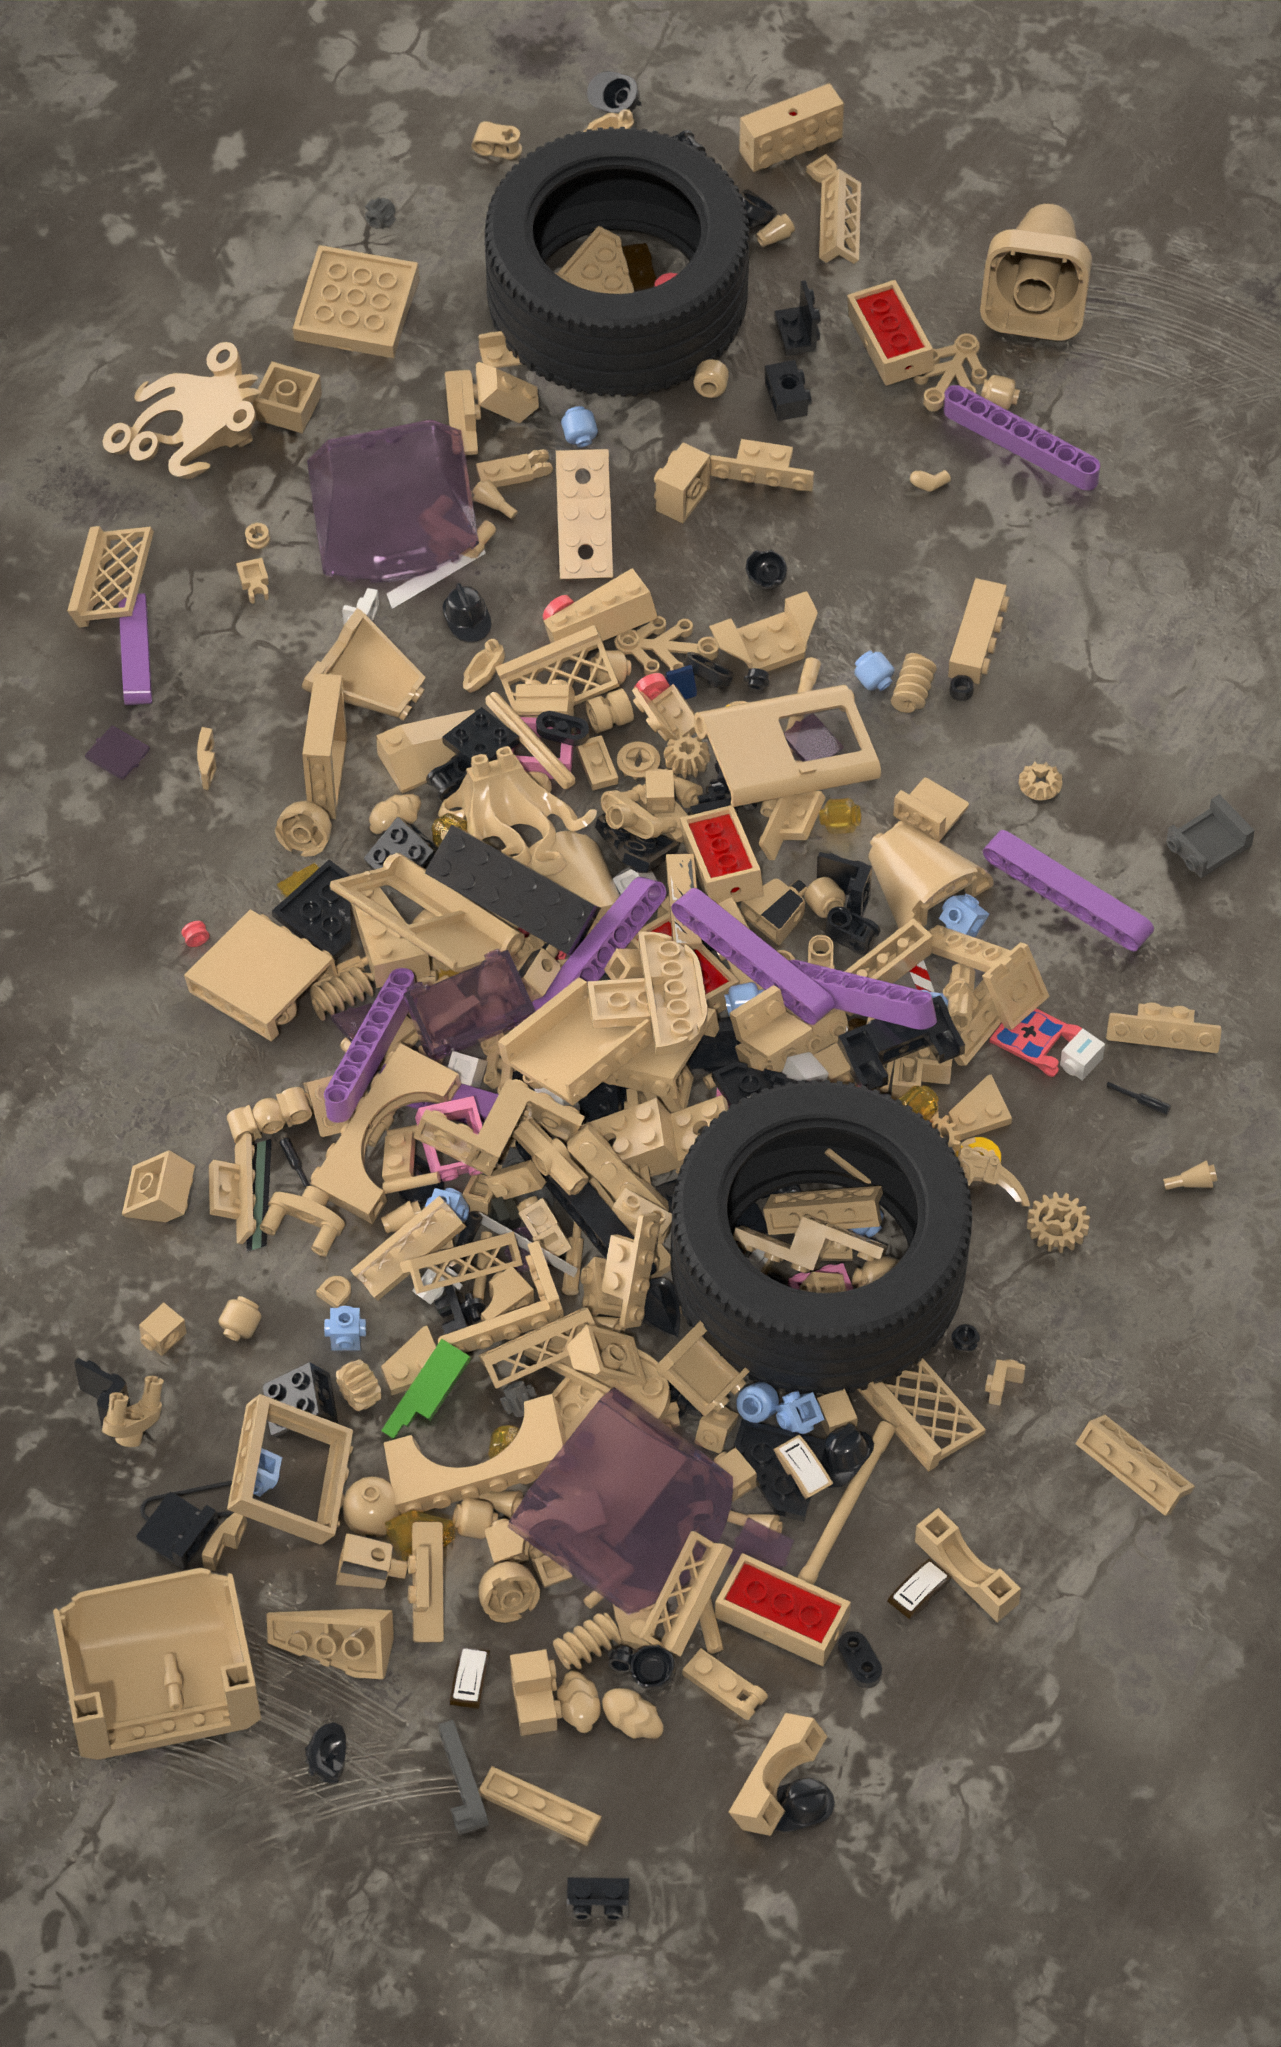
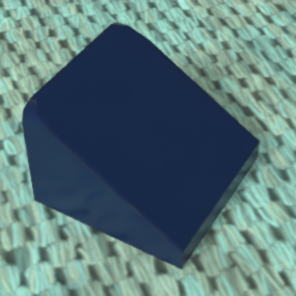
M691 665L666 672V680L669 685L674 684L685 700L697 696V688Z

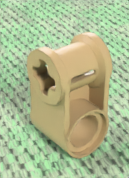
M481 122L473 139L472 149L483 156L489 155L508 160L516 159L522 153V146L519 143L520 131L514 126Z
M816 935L809 941L808 963L834 969V945L828 936ZM817 951H824L825 953H824V954H818V953H816V952H817Z

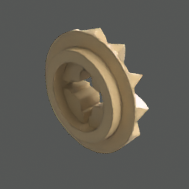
M645 742L629 743L618 752V770H621L625 777H633L635 781L637 778H645V771H653L660 766L659 752L655 747ZM639 755H641L642 763L639 767H636L635 762Z
M1034 762L1032 766H1025L1023 772L1020 773L1019 786L1022 792L1032 799L1048 800L1060 792L1062 788V774H1059L1056 766L1051 767L1047 762L1044 764ZM1036 777H1046L1045 783L1043 781L1037 783Z

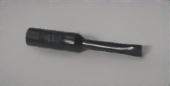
M1107 1082L1108 1088L1136 1099L1141 1105L1168 1115L1171 1109V1105L1144 1093L1137 1094Z
M284 1138L279 1144L291 1168L297 1171L306 1189L310 1184L302 1170V1162L290 1138Z

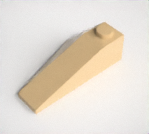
M474 709L399 725L376 735L377 754L402 794L427 783L426 777L431 770L451 761V758L456 754L443 744L442 736L475 712Z
M378 1609L272 1612L267 1614L268 1643L296 1655H306L320 1661L319 1664L329 1667L331 1665L346 1671L345 1674L355 1678L384 1679L394 1640L392 1610Z

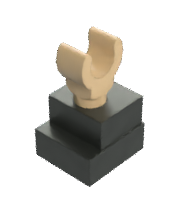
M536 1196L530 1197L520 1202L517 1206L513 1198L503 1200L502 1197L491 1199V1218L512 1231L520 1229L521 1217L519 1212L538 1201Z

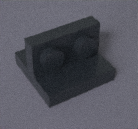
M730 1017L717 1018L719 1031L715 1037L703 1035L688 1059L689 1070L692 1075L712 1073L717 1069L739 1061L735 1046L741 1044V1042L736 1039Z

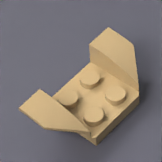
M805 591L786 598L785 611L738 629L731 618L711 625L709 628L721 650L746 662L749 669L758 668L768 672L804 659L807 642L818 612L808 592Z

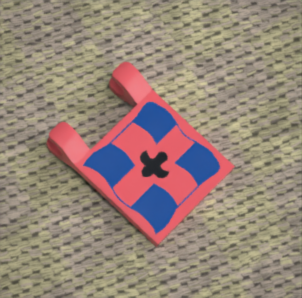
M1036 1008L1012 1030L1004 1028L1001 1023L989 1040L990 1043L1037 1066L1046 1075L1054 1077L1059 1071L1057 1067L1059 1061L1052 1056H1046V1054L1061 1035L1070 1042L1082 1028L1077 1025L1066 1024Z

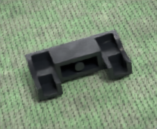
M941 995L932 998L937 1022L930 1028L914 1029L873 1019L867 1025L838 1036V1046L850 1066V1074L858 1087L863 1085L868 1087V1090L873 1091L888 1085V1074L883 1065L926 1047H930L939 1064L965 1054V1043L958 1033Z

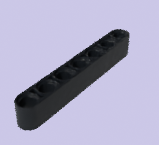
M540 1126V1127L548 1134V1136L553 1140V1138L550 1136V1134H549L542 1126ZM516 1140V1148L524 1161H532V1156ZM540 1172L546 1181L545 1186L606 1260L611 1235L619 1234L634 1240L635 1237L589 1182L579 1193L569 1196L550 1175L545 1176ZM654 1262L652 1263L650 1276L656 1273Z

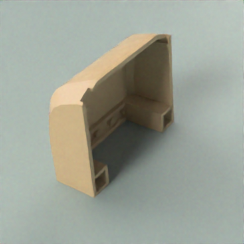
M197 1568L80 1592L72 1598L71 1603L59 1611L57 1608L53 1610L73 1724L81 1757L95 1760L244 1730L261 1720L256 1685L232 1574L228 1573V1576L212 1574L209 1569ZM166 1654L175 1655L177 1672L181 1674L183 1687L180 1690L182 1709L178 1711L170 1709L168 1692L164 1689L163 1676L165 1675L163 1657Z

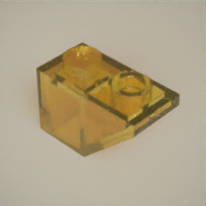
M410 1510L385 1523L386 1537L400 1560L408 1561V1556L412 1555V1524L414 1522H441L443 1526V1548L455 1539V1525L452 1520Z

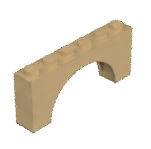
M401 1043L396 1051L392 1050L389 1053L382 1073L375 1075L371 1082V1090L366 1097L363 1096L356 1106L355 1115L351 1120L345 1122L341 1129L339 1140L336 1144H331L327 1150L326 1160L321 1167L318 1166L311 1176V1186L324 1191L329 1196L328 1201L371 1224L374 1223L387 1202L384 1191L370 1180L365 1170L366 1148L374 1130L389 1114L403 1106L418 1102L439 1104L451 1101L461 1086L458 1073Z
M553 1394L525 1401L523 1423L512 1443L494 1458L475 1466L452 1468L433 1463L422 1455L420 1446L412 1435L385 1442L384 1448L391 1486L395 1495V1506L399 1509L403 1517L418 1516L426 1510L446 1508L451 1503L476 1499L479 1495L488 1492H501L509 1486L520 1483L529 1484L537 1478L547 1475L556 1476L563 1473L564 1470L571 1469L572 1464L561 1410Z

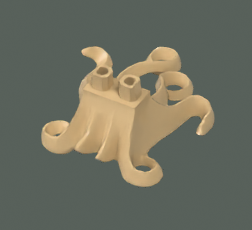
M229 342L219 343L211 349L207 356V366L215 374L213 377L174 373L158 379L149 386V381L144 382L135 393L136 401L146 402L164 390L176 389L174 394L162 398L146 409L138 417L133 427L124 423L112 425L104 434L103 446L108 452L116 455H123L130 451V455L134 460L142 462L155 457L159 443L172 447H181L171 456L169 471L178 478L193 479L209 470L210 464L197 462L185 466L191 460L221 446L231 448L237 444L239 447H242L252 442L250 429L256 418L252 402L261 392L250 387L258 377L252 374L242 375V365L237 348ZM223 351L230 352V357L225 363L218 362L217 357ZM173 411L183 415L182 426L173 436L150 431L143 432L146 426L161 414ZM125 432L123 441L115 444V438L120 433ZM152 443L148 451H141L144 446Z
M508 746L498 749L496 751L497 760L489 762L486 755L479 754L471 758V767L467 768V774L460 788L445 799L440 806L438 812L440 819L459 821L466 818L468 833L482 841L486 837L498 836L506 845V848L502 850L503 853L507 855L519 854L512 858L525 865L531 861V868L542 875H552L564 869L567 864L565 858L559 852L551 851V847L556 840V831L547 816L550 814L559 816L568 830L576 831L589 825L595 819L597 810L590 809L583 817L578 819L568 804L550 793L552 784L549 777L537 771L525 772L523 766ZM454 807H462V810L449 811ZM527 824L541 832L543 840L538 844L532 856L522 837L511 826ZM444 831V832L441 834L442 840L444 839L445 835L447 834V831ZM549 859L553 860V861H550V862H543V861L549 860Z

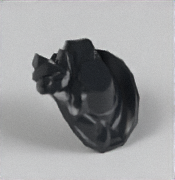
M335 1722L325 1724L312 1736L308 1746L305 1748V1756L307 1757L305 1762L309 1764L308 1773L310 1776L317 1773L318 1778L325 1783H339L338 1778L344 1770L346 1756V1734L342 1725Z

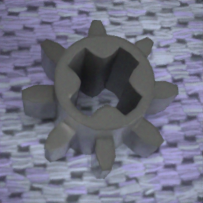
M377 197L375 200L371 199L365 206L368 210L365 213V219L373 228H389L396 220L393 216L396 213L395 206L386 198L380 199Z
M517 1381L504 1388L506 1396L500 1398L508 1414L513 1412L515 1417H522L525 1410L524 1402L536 1399L538 1396L531 1384L525 1386L524 1381Z

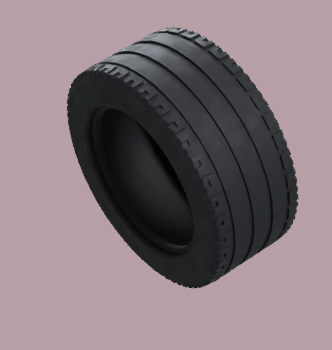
M600 127L597 130L586 129V132L577 131L573 135H565L564 138L558 137L553 142L545 143L543 147H537L535 152H529L526 158L519 160V164L512 166V171H508L505 174V179H501L500 185L496 187L495 194L492 195L491 203H489L485 222L488 306L494 328H496L497 332L501 331L505 336L508 351H512L515 358L518 355L522 365H527V368L530 371H535L536 375L544 376L545 380L549 382L554 381L558 386L564 385L566 389H576L577 392L586 391L587 394L591 395L592 393H598L599 396L609 394V396L632 394V396H635L637 393L642 392L643 394H649V391L657 392L661 388L668 389L670 385H679L681 381H687L690 379V376H695L696 369L701 362L710 359L716 360L717 357L720 358L723 355V350L726 351L729 348V343H732L735 335L738 334L745 315L748 299L750 236L747 210L743 197L739 193V188L737 185H734V180L729 178L728 172L722 170V166L719 163L716 164L715 159L707 157V153L704 151L700 152L698 147L690 146L686 141L681 142L677 137L671 138L669 134L664 133L662 135L658 134V131L653 130V132H649L643 128L642 130H636L635 127H631V129H625V127H620V129H614V127H609V129ZM598 226L606 230H635L657 236L675 246L690 261L681 272L658 286L643 291L623 294L600 293L575 286L559 277L545 264L546 260L562 245L579 236L594 232Z
M803 1080L798 1081V1084L788 1082L786 1086L780 1087V1085H775L773 1089L768 1090V1088H765L759 1094L756 1092L750 1094L748 1099H740L738 1104L735 1105L733 1103L730 1105L728 1111L723 1110L719 1113V1117L717 1119L714 1118L710 1122V1126H706L702 1130V1134L697 1136L694 1145H691L688 1154L684 1158L675 1185L672 1201L670 1265L675 1295L679 1306H681L683 1316L686 1318L689 1327L692 1326V1329L700 1321L704 1324L707 1331L702 1337L737 1372L740 1373L744 1368H747L750 1371L747 1374L749 1380H758L771 1385L776 1390L779 1388L785 1389V1392L791 1393V1391H799L800 1394L813 1392L814 1396H816L817 1393L826 1395L836 1391H843V1389L849 1393H855L856 1389H861V1391L867 1390L868 1384L871 1382L876 1384L884 1381L886 1383L891 1381V1377L900 1376L903 1371L910 1370L913 1363L918 1364L922 1357L927 1356L931 1348H935L938 1341L942 1339L956 1314L963 1294L972 1233V1203L968 1181L965 1178L963 1167H960L958 1157L955 1156L953 1148L948 1147L946 1138H942L940 1131L937 1128L933 1129L932 1123L929 1120L925 1121L922 1114L913 1112V1108L909 1105H902V1101L899 1099L896 1101L891 1099V1095H882L879 1090L874 1089L871 1091L863 1085L857 1087L855 1083H849V1085L842 1084L843 1081L830 1083V1080H824V1082L811 1080L808 1083H805ZM828 1149L834 1151L870 1179L871 1183H865L851 1175L828 1157L825 1152ZM806 1183L833 1184L846 1188L882 1186L883 1194L878 1204L900 1226L906 1237L909 1249L898 1264L889 1272L867 1285L843 1292L816 1293L785 1286L760 1272L738 1248L731 1231L738 1219L751 1205L762 1197L785 1187Z

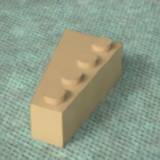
M632 568L544 620L550 643L595 625L602 641L657 619L658 616L650 591Z
M380 887L360 892L404 921ZM351 903V910L376 988L383 987L389 974L398 968L411 970L414 974V980L431 976L429 956L426 952L405 938H397L387 931V926Z

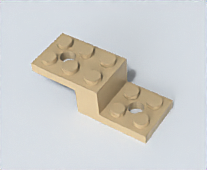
M608 449L556 451L560 580L612 579L613 560ZM579 470H586L590 473L591 478L588 483L580 484L576 481L575 475ZM589 545L593 549L594 553L590 559L584 560L579 557L578 549L581 546Z
M721 1095L670 1114L662 1103L655 1098L589 1123L607 1141L616 1138L611 1148L626 1166L643 1160L656 1175H660L683 1165L689 1148L695 1143L698 1130L703 1126L709 1127L710 1122L714 1118L717 1119L719 1113L723 1110L728 1111V1104L724 1096ZM586 1169V1174L591 1179L594 1178V1176Z
M811 1215L802 1217L792 1245L745 1226L737 1227L733 1234L734 1240L738 1241V1247L750 1252L759 1249L765 1252V1258L778 1263L783 1261V1259L792 1262L791 1268L803 1273L810 1272V1270L813 1271L819 1267L829 1240H831L830 1246L842 1251L852 1248L859 1251L858 1257L870 1262H874L875 1258L881 1259L885 1256L888 1249L887 1245Z

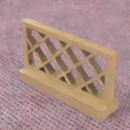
M100 526L90 527L67 611L78 627H88L90 620L132 616L154 533L151 527L103 532ZM138 537H143V540L135 547L130 544ZM111 540H122L111 550L109 549ZM128 546L130 551L119 559L116 555ZM137 556V561L127 568L125 564ZM113 558L116 562L104 571L105 564ZM122 567L125 571L113 580L110 576ZM131 576V583L122 589L119 585ZM108 579L110 583L98 592L99 585ZM114 589H117L119 593L109 601L104 598ZM127 599L125 607L114 608L121 600ZM102 600L105 603L98 610L93 611V607Z
M595 625L495 667L513 710L515 708L516 693L512 692L510 685L518 681L535 680L538 673L544 670L552 673L547 684H551V681L555 680L557 675L568 678L567 683L571 684V686L574 681L586 685L583 693L575 696L574 706L620 686ZM599 648L601 654L596 664L584 660L588 651ZM567 660L577 662L572 674L560 671L563 662ZM582 664L594 668L589 680L577 677ZM599 670L608 673L611 679L610 682L603 685L593 683Z
M922 1358L917 1364L919 1367L918 1372L903 1371L900 1376L896 1377L895 1385L884 1384L883 1382L874 1384V1382L868 1384L867 1390H857L885 1422L895 1427L896 1435L929 1472L938 1466L940 1460L985 1434L986 1429ZM900 1377L917 1380L916 1389L900 1387ZM920 1381L932 1382L937 1387L936 1393L919 1390ZM898 1394L914 1397V1405L901 1404L897 1399ZM918 1398L934 1400V1410L917 1407ZM939 1401L951 1403L955 1408L954 1414L938 1411ZM916 1415L932 1417V1427L920 1425L915 1420ZM936 1419L953 1421L952 1431L935 1428ZM957 1422L969 1424L974 1431L968 1434L956 1432ZM934 1435L951 1438L950 1445L941 1449L935 1443Z

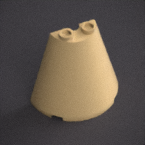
M356 608L343 626L338 640L323 660L316 662L302 683V689L312 693L314 673L342 675L344 703L400 718L404 721L412 709L409 706L412 701L417 703L424 693L425 689L421 688L426 677L362 610Z
M904 820L899 821L886 833L875 835L870 842L872 848L868 857L898 928L903 927L913 918L923 927L926 926L928 909L964 888L968 895L975 897L994 886L992 876L985 869L909 825Z
M575 831L556 832V840L551 847V851L559 852L565 858L567 864L560 872L544 876L601 907L587 933L588 935L620 895L604 856L593 839L586 834H577ZM543 838L529 848L531 856ZM549 859V860H545V861H543V862H550V861H553V860ZM531 861L526 866L531 868Z

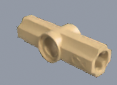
M958 963L952 966L950 981L944 988L943 995L948 1000V1011L956 1029L962 1032L970 1028L972 1013L978 1006L979 1000L974 994V968Z
M526 1119L514 1131L513 1137L532 1156V1161L539 1172L545 1176L550 1175L569 1196L579 1193L588 1183L589 1177L570 1158L566 1146L558 1139L552 1140L533 1119Z

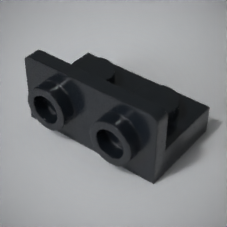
M567 1877V1917H573L581 1921L589 1920L591 1917H604V1919L609 1921L629 1918V1878Z

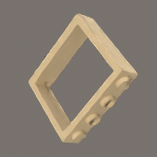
M314 673L302 753L307 801L321 806L328 813L330 819H336L347 744L342 675Z
M259 1394L246 1404L227 1510L322 1545L335 1536L336 1528L340 1526L338 1516L345 1497L342 1494L344 1483L349 1475L347 1463L348 1457L353 1450L351 1446L353 1430ZM266 1420L330 1445L317 1522L252 1498Z

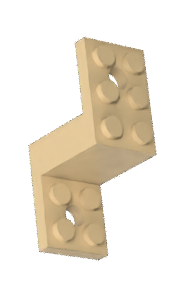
M507 1078L478 1135L473 1133V1130L467 1125H457L448 1120L443 1113L426 1109L413 1138L491 1176L519 1120L524 1122L526 1119H533L551 1136L567 1143L577 1133L584 1116L580 1115V1112L574 1107L563 1106L555 1102L546 1093H537L529 1089L528 1085L520 1080Z

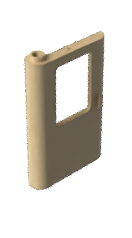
M839 685L696 712L694 716L695 731L700 739L709 738L731 793L732 807L880 778V763L854 702L853 691L846 685ZM835 708L846 712L861 751L801 763L794 760L779 724V719Z
M401 853L388 856L384 861L383 868L365 871L364 873L337 879L330 883L332 891L387 926L388 932L399 939L405 938L454 972H462L512 957L519 952L524 943L525 937L522 932L476 902L426 875L424 868ZM389 885L437 917L408 925L360 892Z

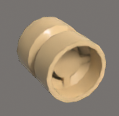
M622 688L607 693L606 698L597 696L585 702L589 721L597 734L612 729L613 724L621 726L634 720L630 700Z

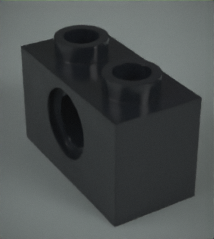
M791 360L765 365L764 382L777 421L808 416V405L812 404L809 389L804 388V373L802 369L798 370L796 361Z

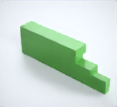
M441 1339L381 1431L395 1439L404 1425L409 1428L418 1413L431 1421L471 1361V1357Z

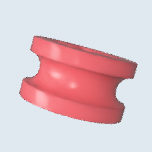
M193 921L187 924L181 931L186 945L189 947H198L204 944L210 937L202 921Z

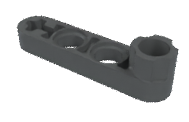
M453 1720L439 1723V1734L464 1804L451 1808L456 1830L459 1835L487 1827L489 1826L487 1815Z

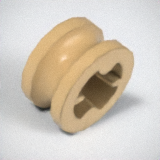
M254 523L247 527L245 536L250 547L260 549L269 544L270 536L266 525ZM256 533H261L262 537L258 535V538H253V535L257 536Z

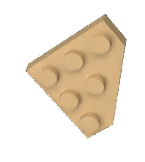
M600 226L595 229L558 272L561 276L569 278L571 284L586 290L609 294L634 292L626 259L622 251L620 237Z

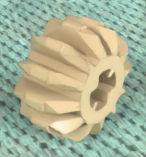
M690 732L686 737L678 734L676 740L669 739L664 750L665 765L667 769L673 770L675 776L681 773L684 779L690 774L696 778L698 772L705 773L706 766L710 762L707 742H702V739L698 736L692 738Z
M360 1359L349 1362L336 1372V1382L340 1387L339 1391L342 1392L349 1406L355 1410L367 1409L381 1399V1388L378 1385V1380L369 1369V1366Z

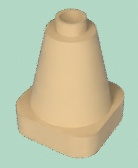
M1054 204L1035 206L1028 211L1016 230L1002 231L992 239L985 264L980 307L981 317L991 329L1001 333L1057 341L1070 339L1080 331L1087 304L1092 256L1088 247L1077 240L1073 219L1065 209Z

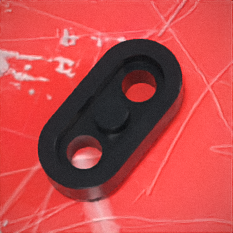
M687 652L683 661L684 666H692L694 676H701L709 680L708 683L711 686L722 689L724 686H730L734 674L729 669L698 653Z
M545 711L539 714L536 719V731L542 738L571 746H580L587 742L589 738V725L581 718L555 711Z
M849 1631L844 1633L838 1641V1654L851 1678L859 1687H875L882 1678V1666L869 1642L859 1632ZM850 1642H855L858 1644V1646L852 1648L848 1644ZM870 1667L872 1671L864 1672L862 1668Z

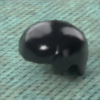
M770 549L768 551H754L746 561L745 570L750 582L754 586L763 590L778 588L784 583L787 578L788 567L784 557Z
M661 1645L644 1646L634 1653L630 1663L631 1676L640 1687L646 1690H661L671 1683L676 1673L675 1659L672 1653Z

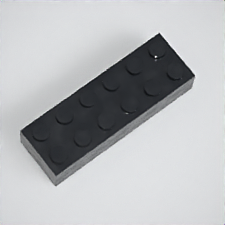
M454 825L450 826L425 872L426 875L570 956L583 942L601 907Z

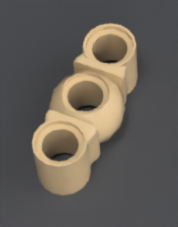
M292 1087L281 1094H276L278 1100L265 1098L258 1101L253 1110L250 1105L228 1113L227 1121L234 1142L237 1144L242 1136L247 1133L251 1134L252 1143L257 1138H262L261 1132L273 1134L280 1131L285 1123H287L288 1127H291L292 1125L308 1121L312 1116V1112L304 1089Z

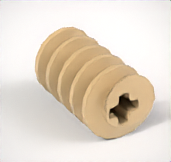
M917 653L906 654L893 692L894 694L891 698V704L895 709L904 713H912L916 709L924 708L928 691L931 688V682L934 679L933 674L937 670L936 665L931 660Z
M352 967L349 973L346 971L340 973V978L332 977L330 983L323 981L320 987H311L312 1005L322 1021L325 1020L324 1011H327L331 1016L335 1015L334 1006H337L341 1012L345 1010V1001L351 1007L355 1006L353 998L355 996L360 1002H363V992L373 997L371 984L359 968Z
M604 1612L603 1615L596 1614L593 1621H585L583 1627H575L573 1634L570 1632L565 1633L563 1640L560 1638L555 1639L553 1646L565 1668L570 1670V1665L573 1664L579 1670L582 1668L581 1658L590 1663L592 1662L590 1652L600 1657L602 1656L600 1646H604L610 1651L612 1649L610 1640L613 1639L618 1645L622 1644V1640L617 1626L610 1616Z

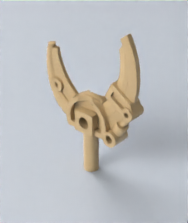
M964 1146L959 1150L958 1159L960 1167H963L968 1187L973 1182L974 1177L982 1178V1182L993 1186L996 1184L1000 1185L1013 1197L1015 1202H1021L1023 1207L1030 1206L1024 1188L1016 1177L1001 1165L997 1156L990 1158L982 1156L979 1152L973 1151L969 1146Z

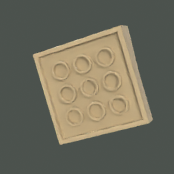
M319 245L293 326L294 340L394 358L408 311L420 281L418 263Z

